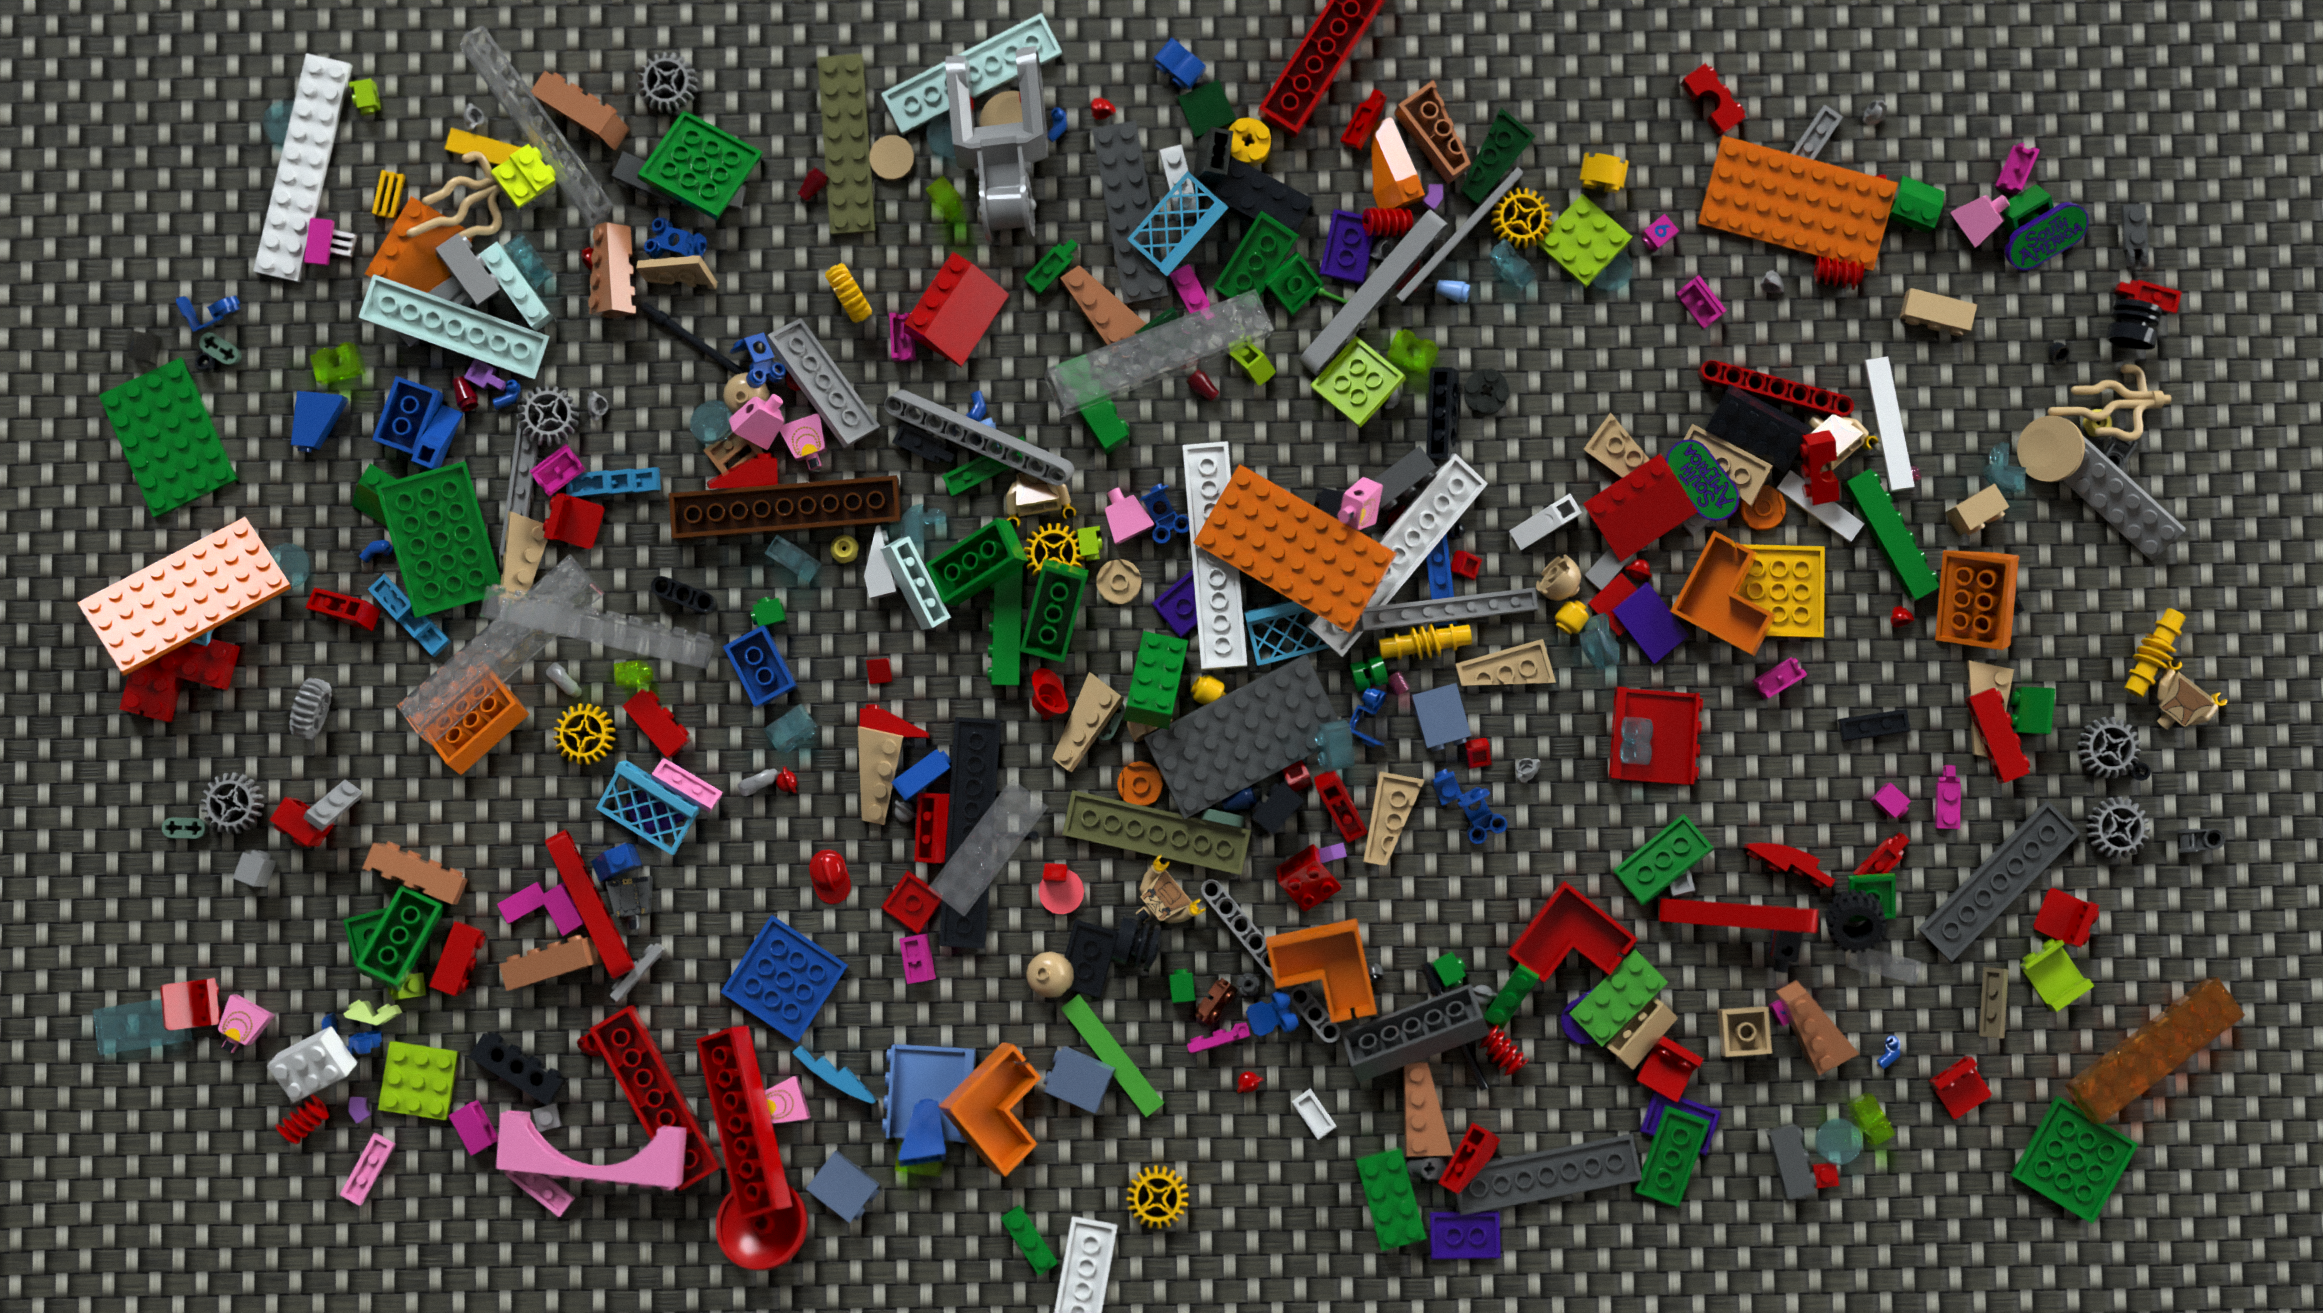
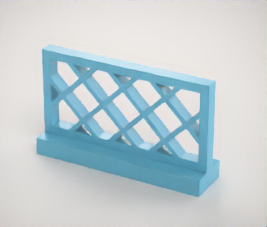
M1187 171L1127 240L1152 261L1162 273L1168 276L1228 209V206ZM1187 178L1195 184V194H1182V184ZM1198 187H1199L1204 193H1198ZM1179 188V194L1173 195ZM1196 196V210H1183L1182 197ZM1198 196H1208L1215 203L1209 209L1199 210ZM1180 197V211H1167L1168 199ZM1164 205V211L1158 212L1160 208ZM1199 212H1206V213L1200 218ZM1180 213L1181 227H1168L1167 214ZM1183 213H1196L1197 223L1194 226L1184 227ZM1164 214L1165 228H1152V217ZM1149 222V228L1143 229L1145 225ZM1184 229H1191L1186 235H1184ZM1165 230L1166 244H1153L1152 231ZM1168 230H1181L1182 240L1179 243H1169ZM1149 231L1150 245H1141L1134 238L1139 232ZM1169 246H1175V248L1169 253ZM1150 247L1151 254L1145 248ZM1153 247H1166L1167 256L1161 263L1154 257Z
M1293 600L1245 611L1244 617L1257 666L1330 648L1326 643L1319 645L1321 639L1309 630L1308 627H1304L1296 622L1297 617L1302 612L1312 615L1311 621L1317 614L1310 612V610ZM1295 615L1293 620L1287 616ZM1284 617L1291 621L1285 633L1273 627L1279 618ZM1273 620V622L1271 623V625H1269L1268 623H1266L1267 621ZM1262 623L1269 628L1261 639L1254 634L1252 625ZM1293 624L1305 630L1299 641L1287 635ZM1272 629L1283 635L1276 647L1265 641ZM1307 632L1318 638L1313 647L1308 648L1301 644ZM1285 637L1296 643V646L1290 653H1285L1279 649ZM1256 639H1258L1259 641H1261V642L1259 643L1258 647H1257ZM1265 643L1273 648L1274 651L1270 658L1261 660L1259 649ZM1299 646L1304 648L1301 650H1297ZM1277 651L1282 654V655L1275 656V654H1276Z
M629 761L619 762L615 768L616 772L596 809L672 856L675 855L693 820L699 815L702 808L650 779V774ZM620 777L627 780L629 790L618 791L617 781ZM635 791H645L649 802L638 804ZM630 793L633 806L623 808L620 795ZM615 796L618 810L611 811L604 805L608 798ZM661 801L666 805L668 813L657 816L654 803ZM649 804L653 817L642 820L639 807ZM634 808L638 821L631 823L626 820L624 811ZM681 813L688 819L684 826L676 828L673 815ZM669 816L672 829L661 831L658 819ZM654 820L657 833L650 835L645 831L643 822ZM673 832L675 843L672 847L665 844L662 834Z

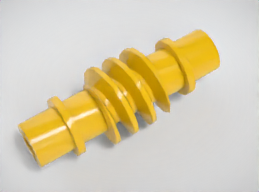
M2167 608L2161 620L2155 622L2157 628L2154 633H2145L2147 638L2141 640L2143 646L2137 647L2139 654L2133 655V659L2138 663L2135 669H2130L2128 672L2131 676L2124 687L2126 691L2143 698L2149 686L2155 684L2153 678L2158 671V667L2168 668L2162 660H2172L2167 651L2176 653V649L2171 645L2175 637H2179L2182 634L2180 628L2186 619L2185 615L2174 609Z
M1428 624L1425 631L1424 627L1419 625L1417 633L1414 627H1410L1409 634L1398 636V633H1393V637L1378 639L1380 655L1382 659L1397 657L1398 660H1401L1402 656L1412 654L1414 659V654L1417 653L1420 660H1423L1424 651H1426L1429 658H1432V651L1435 650L1438 657H1441V649L1452 648L1455 651L1459 646L1472 644L1470 626L1468 624L1454 627L1453 624H1449V628L1437 629L1436 627L1434 630L1432 624Z

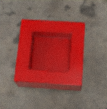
M1836 1162L1811 1164L1812 1172L1817 1182V1186L1814 1188L1839 1186Z

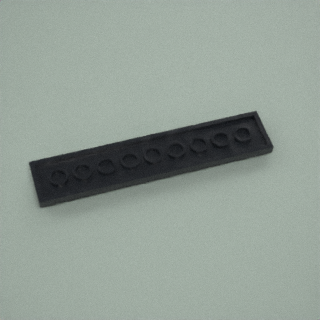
M955 717L939 946L985 949L1001 731V720Z

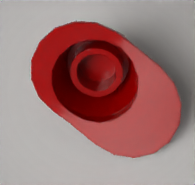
M1037 669L1032 675L1034 688L1032 706L1041 714L1043 720H1048L1056 714L1065 713L1069 705L1059 677L1049 669Z
M830 849L821 850L816 853L809 864L810 876L815 892L826 903H840L849 895L851 889L845 862L839 853Z

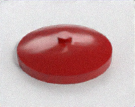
M787 1184L792 1207L741 1221L738 1218L732 1190L727 1194L717 1213L716 1236L722 1251L731 1261L748 1270L767 1271L785 1264L798 1252L806 1237L808 1215L802 1198L791 1186Z

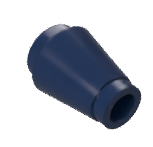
M1252 787L1223 799L1222 805L1225 812L1251 809L1252 806L1257 805V800Z

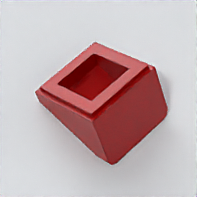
M1456 550L1450 565L1451 572L1475 581L1482 559L1466 551Z
M889 658L866 660L869 684L892 682Z
M1487 738L1469 740L1464 743L1469 769L1492 765Z
M1302 759L1282 769L1289 788L1294 792L1312 785L1311 777Z
M1046 863L1044 865L1043 880L1065 882L1067 880V865Z

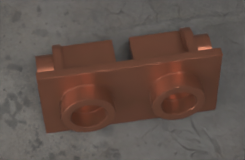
M1223 978L1219 981L1216 980L1208 992L1214 997L1213 1000L1210 1001L1204 997L1195 1009L1197 1012L1194 1015L1211 1026L1212 1023H1215L1220 1018L1221 1011L1225 1005L1234 999L1237 988Z

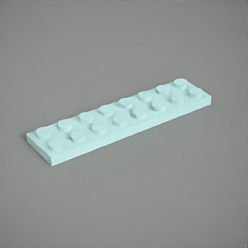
M1042 13L959 54L960 56H965L966 60L969 61L973 99L1018 77L1016 65L1017 49L1037 46L1040 65L1062 55V51ZM945 62L881 93L902 135L950 111Z
M375 274L372 276L359 314V318L533 379L536 378L550 336Z

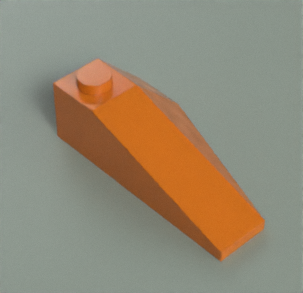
M1389 117L1376 122L1371 130L1373 197L1377 207L1402 209L1423 201L1425 193L1393 118Z

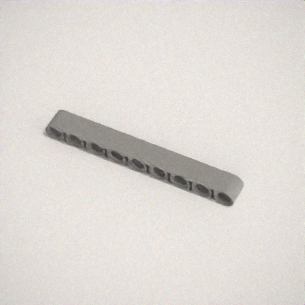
M1432 210L1427 211L1305 350L1299 362L1316 376L1319 375L1444 233L1448 223Z
M906 390L896 391L884 402L885 410L899 419L1050 484L1060 486L1074 474V466L1070 461ZM936 417L941 420V423L937 421ZM956 425L960 427L962 432L958 431ZM976 434L981 437L982 441L977 438ZM997 443L1002 446V449L997 446ZM1017 452L1021 453L1023 458L1019 457ZM1037 460L1043 464V467L1038 464ZM1058 469L1063 472L1064 476L1060 475Z
M1213 879L1205 881L1201 887L1203 897L1274 981L1272 968L1264 964V957L1268 955L1266 938L1219 882ZM1214 883L1217 885L1218 892L1215 896L1210 897L1205 893V886L1207 884ZM1229 901L1232 904L1233 909L1231 913L1223 914L1220 911L1219 906L1221 902ZM1242 918L1246 920L1247 929L1245 931L1238 932L1234 928V923L1237 919ZM1253 936H1258L1262 940V946L1257 950L1249 946V940ZM1303 983L1280 988L1282 992H1287L1291 1003L1325 1042H1334L1339 1038V1026L1336 1023H1331L1330 1015ZM1297 990H1304L1306 993V999L1302 1003L1296 1002L1293 998ZM1316 1007L1320 1009L1321 1016L1318 1020L1313 1021L1309 1018L1308 1012L1311 1008ZM1328 1025H1332L1336 1029V1033L1332 1038H1326L1323 1035V1030Z

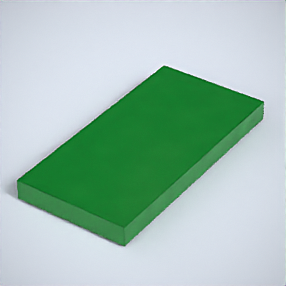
M1261 211L1213 288L1247 311L1252 312L1267 288L1263 282L1282 265L1300 235Z
M1682 814L1617 866L1613 873L1643 907L1713 851L1714 847L1687 816Z
M1665 1105L1641 1170L1642 1180L1637 1181L1634 1192L1679 1208L1710 1121Z

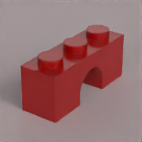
M1704 63L1683 78L1680 85L1693 102L1702 96H1709L1715 100L1717 109L1710 114L1707 121L1721 138L1745 119V110L1740 103H1735L1732 99L1729 88L1725 84L1722 85L1717 79L1718 75L1714 68L1708 67Z
M1829 430L1802 435L1803 444L1800 445V453L1802 458H1804V464L1801 465L1802 476L1805 478V484L1802 485L1804 497L1808 498L1813 506L1838 501V479L1832 470L1820 472L1823 465L1837 460L1836 439Z

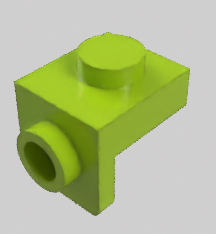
M423 973L409 974L399 992L388 987V993L392 996V1000L425 996Z

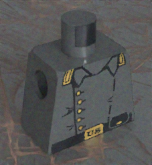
M653 876L606 881L615 917L626 916L628 930L641 928L640 915L651 913Z

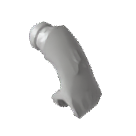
M556 662L548 667L546 675L565 694L571 695L574 698L581 696V688L568 676L566 669Z
M776 769L763 770L739 782V791L743 796L756 793L757 790L772 784L777 779L779 773Z

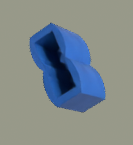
M1173 38L1154 57L1156 69L1164 75L1166 73L1171 75L1173 83L1181 89L1185 87L1190 90L1206 71V65Z

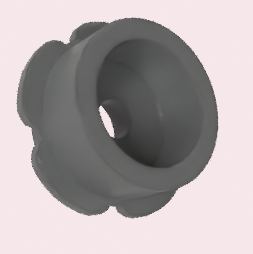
M1251 973L1244 974L1237 981L1239 992L1245 996L1255 995L1260 986L1259 979ZM1248 982L1251 984L1250 987L1246 986Z

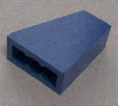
M297 391L291 445L298 448L299 452L312 453V449L320 450L346 407L348 398L336 394Z
M936 749L891 783L902 797L910 802L918 793L924 791L952 768L949 765L952 760L944 750L940 753Z
M627 843L607 850L591 861L599 883L643 866L635 844Z
M923 1099L919 1103H915L899 1153L900 1167L946 1160L938 1100Z

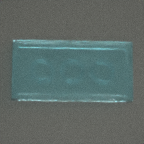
M161 999L93 1009L99 1055L192 1041L191 1028L170 1031L164 1028Z

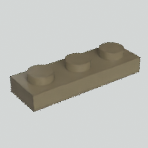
M1983 967L1979 1036L2004 1038L2009 969Z

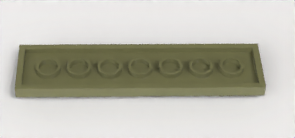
M863 54L817 57L826 176L829 177L826 183L830 234L833 236L876 232Z
M1072 790L1062 835L1149 855H1162V858L1241 875L1251 830L1195 817L1183 819L1181 814Z

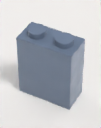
M1456 683L1411 696L1425 749L1431 748L1432 752L1445 749L1444 744L1453 742L1454 746L1467 742L1466 738L1470 737L1471 733Z
M1064 1046L1061 1051L1057 1050L1052 1063L1055 1066L1053 1071H1048L1043 1084L1047 1086L1044 1092L1096 1113L1099 1110L1115 1067Z
M836 1150L806 1189L850 1223L853 1219L858 1221L865 1212L863 1206L867 1200L872 1202L880 1192L877 1189L880 1183Z

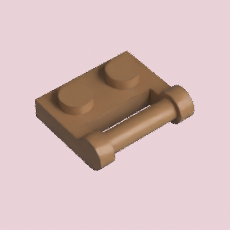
M732 428L703 450L721 473L729 470L724 464L748 445L752 451L731 468L751 457H757V453H764L758 445L733 433Z

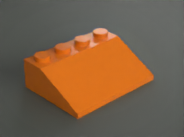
M411 196L366 270L365 275L372 279L373 274L428 293L451 277L441 258L438 259L435 255V248L466 229L459 224L452 227L438 226L413 238H409L406 234L408 229L433 218L446 217L433 208L423 205L421 201ZM474 236L468 238L470 243L473 240Z
M1943 551L1935 640L2003 650L2011 645L2018 555L1993 552Z
M482 661L415 722L445 763L462 775L529 715V712L488 664Z

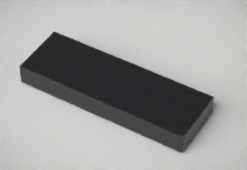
M1907 709L1838 719L1841 742L1911 731Z

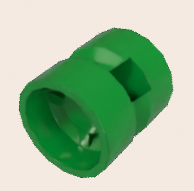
M1381 655L1368 658L1367 663L1361 660L1350 664L1357 692L1364 691L1367 688L1370 689L1371 685L1378 687L1389 684ZM1364 670L1369 671L1370 678H1365Z

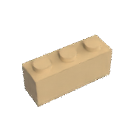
M1910 288L1905 293L1900 318L1905 319V322L1911 325H1919L1921 323L1928 325L1927 328L1940 331L1945 329L1949 330L1951 335L1963 336V334L1966 335L1972 329L1977 304Z
M1653 997L1614 1035L1606 1047L1620 1061L1633 1070L1678 1017L1664 1003Z

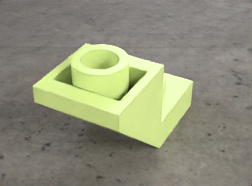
M357 1000L348 1006L349 1010L343 1014L349 1019L374 1025H383L401 1014L402 1011L398 1005L390 1006V1004H386L377 1010L378 1014H376L369 1001L361 1002Z

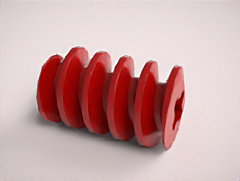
M1366 208L1362 216L1364 233L1366 236H1371L1372 233L1374 236H1379L1381 233L1383 237L1388 234L1391 237L1396 235L1403 237L1406 231L1409 232L1412 229V213L1408 208Z
M1818 255L1814 267L1816 284H1819L1821 278H1824L1826 286L1830 280H1833L1834 287L1838 285L1839 281H1842L1844 289L1848 283H1851V289L1854 290L1857 284L1861 283L1864 274V262H1861L1857 267L1856 261H1851L1848 265V261L1843 259L1839 264L1838 258H1833L1830 263L1828 256H1825L1821 261V257Z
M1495 1025L1489 1030L1490 1035L1481 1038L1482 1042L1479 1048L1488 1047L1485 1055L1494 1054L1492 1063L1500 1060L1498 1069L1506 1067L1507 1070L1504 1074L1506 1077L1518 1071L1529 1058L1521 1060L1524 1053L1518 1052L1515 1054L1518 1048L1517 1045L1509 1047L1511 1039L1506 1038L1502 1040L1505 1032L1496 1033L1499 1026Z
M313 1094L310 1095L313 1100L312 1103L307 1099L303 1101L306 1106L305 1109L299 1105L296 1107L299 1114L292 1111L289 1113L292 1120L285 1117L282 1119L285 1126H281L278 1123L275 1125L282 1137L293 1144H298L301 1138L307 1137L308 1132L314 1131L315 1126H320L322 1120H327L329 1117L324 1103Z

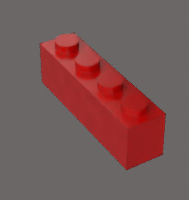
M1993 687L1964 698L1998 783H2006L2029 774L2030 762L2027 756L2021 752V740L2017 733L2014 734L2011 725L2013 721L2010 714L2004 710L2002 705L2004 699L2001 692Z

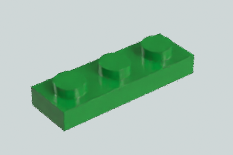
M1519 963L1485 1012L1484 1019L1494 1025H1498L1503 1030L1538 980L1539 975Z
M1020 1204L1000 1218L1039 1276L1058 1264V1260Z

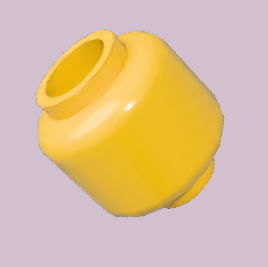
M1575 600L1574 603L1570 601L1564 602L1555 615L1556 626L1568 635L1579 633L1589 619V615L1585 611L1587 607L1578 600Z
M1208 674L1203 677L1199 676L1191 689L1193 699L1202 705H1206L1226 695L1224 683Z

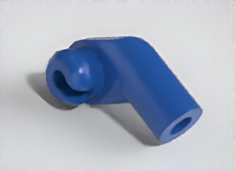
M1058 107L1051 111L1053 127L1047 132L1048 139L1051 142H1054L1067 129L1066 113Z
M509 380L506 383L507 387L504 396L493 399L496 410L516 403L521 391L520 384L517 381Z
M976 391L971 393L974 406L970 413L966 414V417L979 422L984 417L987 407L982 392Z
M387 540L372 541L359 557L368 563L377 553L389 556L393 552V546Z
M1894 1035L1886 1038L1885 1054L1876 1060L1883 1070L1900 1057V1040Z

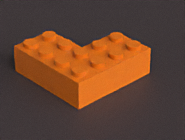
M1713 531L1670 612L1753 656L1756 655L1776 618V615L1737 595L1758 554L1737 542L1735 544L1732 539Z
M1357 918L1266 937V945L1276 988L1322 979L1331 1023L1352 1019L1350 1008L1354 1007L1356 1018L1377 1014Z
M1002 1042L938 1107L994 1174L1006 1177L1037 1145L1035 1140L1011 1113L1010 1109L1041 1077L1029 1063L1024 1062L1026 1060L1014 1044Z

